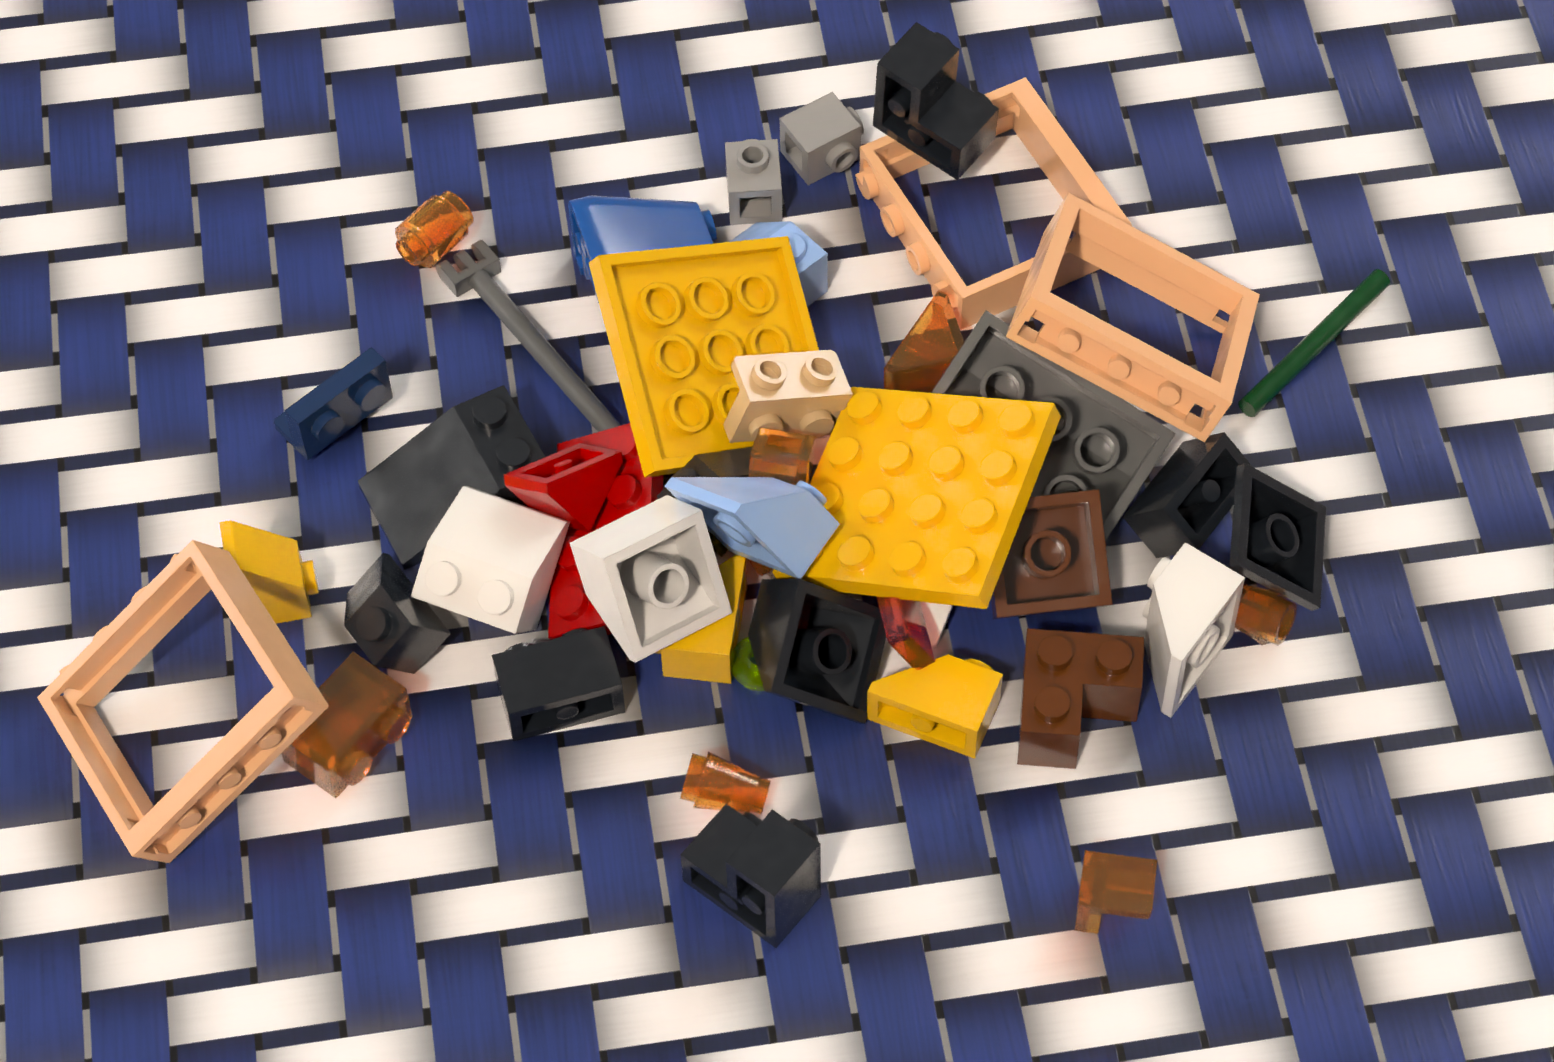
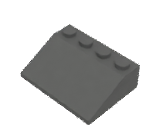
M985 310L932 393L1054 403L1061 418L1030 497L1099 489L1106 541L1176 433L1124 399L1006 337L1010 325Z

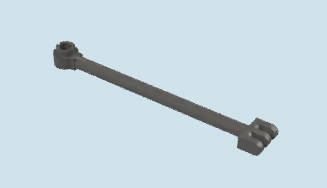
M479 240L471 245L472 252L478 260L477 262L465 250H461L453 255L454 261L460 270L459 272L447 260L435 266L441 280L456 297L471 289L477 292L598 432L621 426L588 386L494 281L492 277L501 273L500 259L483 240ZM663 475V489L670 479L666 475Z

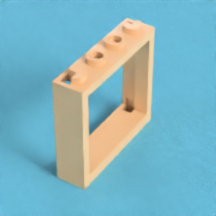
M1026 77L984 94L993 105L999 108L996 136L1013 129L1063 200L1069 192L1132 226L1131 222ZM888 135L860 146V171L855 174L859 190L865 199H873L880 209L881 219L888 234L891 237H899L906 248V256L912 270L917 275L923 274L931 285L932 295L939 310L944 314L949 312L960 330L978 323L985 310L996 315L1017 306L1034 258L966 286L894 180L899 176L926 166L930 162ZM1065 250L1051 290L1100 270V268Z
M1068 192L1043 233L1006 337L1205 442L1232 404L1260 294ZM1074 231L1073 237L1069 238L1071 232ZM1065 250L1222 333L1211 378L1050 293ZM1219 310L1230 315L1228 322L1216 316ZM1033 317L1044 324L1038 332L1024 324L1025 321L1029 322L1030 318ZM1194 404L1203 407L1200 417L1189 412Z
M192 540L179 554H174L170 563L147 586L135 593L131 603L109 625L100 629L93 637L92 642L71 664L62 668L59 671L60 675L37 697L131 856L165 863L173 861L329 707L230 552ZM212 590L274 688L154 806L94 707Z

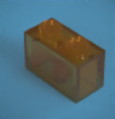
M354 651L318 688L329 707L281 753L285 763L335 799L348 785H356L365 777L371 767L372 759L387 743L393 744L404 735L413 717L407 689Z

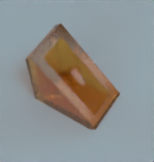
M939 290L885 365L884 389L932 393L964 344L947 294Z

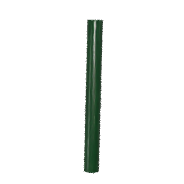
M1375 269L1238 402L1241 411L1248 417H1255L1390 285V279L1387 274L1382 270Z

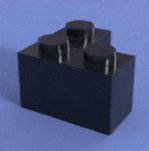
M916 22L877 63L873 126L958 180L995 140L999 108L993 105L984 94L971 91L956 81L960 49L955 47L943 34L932 32Z
M725 804L680 854L682 878L686 884L775 948L780 945L821 897V843H819L816 834L805 823L795 818H791L788 821L773 809L761 820L749 812H745L742 815L728 804Z

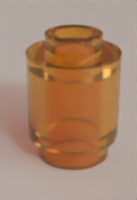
M444 191L440 196L432 195L395 228V235L398 240L395 243L397 251L405 261L413 266L420 264L423 267L432 268L468 235V227L474 222L471 210L460 197L450 191Z

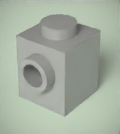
M833 91L779 118L780 151L807 185L834 172H842L860 159L861 135L864 133L862 121L857 112L852 107L846 108Z
M748 139L738 142H725L730 225L782 222V186L778 139Z

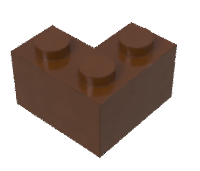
M1027 628L1023 662L1017 765L1076 769L1081 718L1137 722L1143 681L1144 637Z

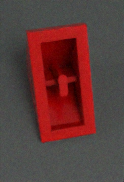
M578 443L504 474V483L528 507L570 521L568 528L590 532L623 463L622 451Z

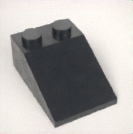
M502 385L453 406L359 479L358 485L403 570H406L421 563L428 540L463 486H469L527 506L505 486L504 474L545 458V455L507 389Z

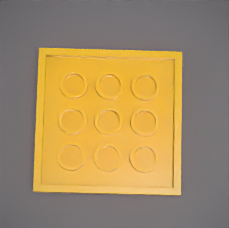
M788 236L598 255L590 261L589 267L644 478L676 473L698 454L767 445L783 458L779 439L766 443H756L754 441L730 443L723 424L740 391L731 369V364L736 356L819 351Z
M851 387L853 395L848 401L846 408L840 411L810 482L811 486L826 497L827 502L824 507L840 525L801 579L835 592L987 609L1061 418L1055 404ZM773 569L772 573L776 579H797Z

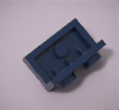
M372 347L276 417L274 420L276 430L303 457L309 460L393 398L386 360Z

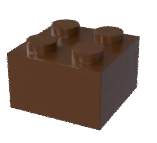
M1099 489L1029 498L991 597L993 619L1113 605Z

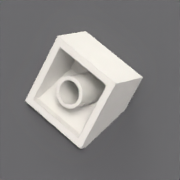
M463 486L427 542L411 597L514 634L537 630L570 521L469 486Z
M666 495L570 542L585 594L629 660L635 663L732 613L702 510Z
M1187 543L1183 544L1172 560L1164 557L1154 568L1147 583V587L1152 589V594L1142 614L1143 617L1147 618L1144 645L1160 709L1163 714L1170 718L1232 638L1245 580L1244 576Z

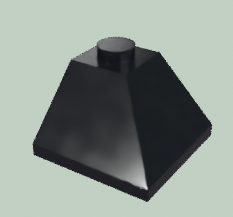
M1246 463L1237 466L1229 568L1311 611L1321 608L1326 507Z
M800 578L762 579L748 637L764 691L859 724H865L867 719V691L871 683L876 681L893 612Z

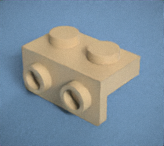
M833 350L736 356L731 364V369L740 391L723 426L730 443L747 441L766 443L774 439L798 437L817 439L825 435H831L840 411L846 408L848 401L853 395L836 352Z

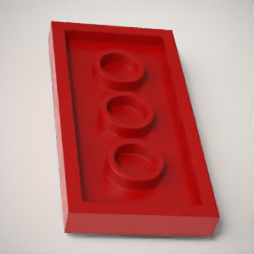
M630 423L557 444V452L578 443L622 451L623 463L591 531L587 532L568 528L550 586L548 638L551 640L561 637L568 631L579 628L591 630L605 626L607 635L612 634L585 594L570 542L658 500L656 496L663 490V475L644 478Z

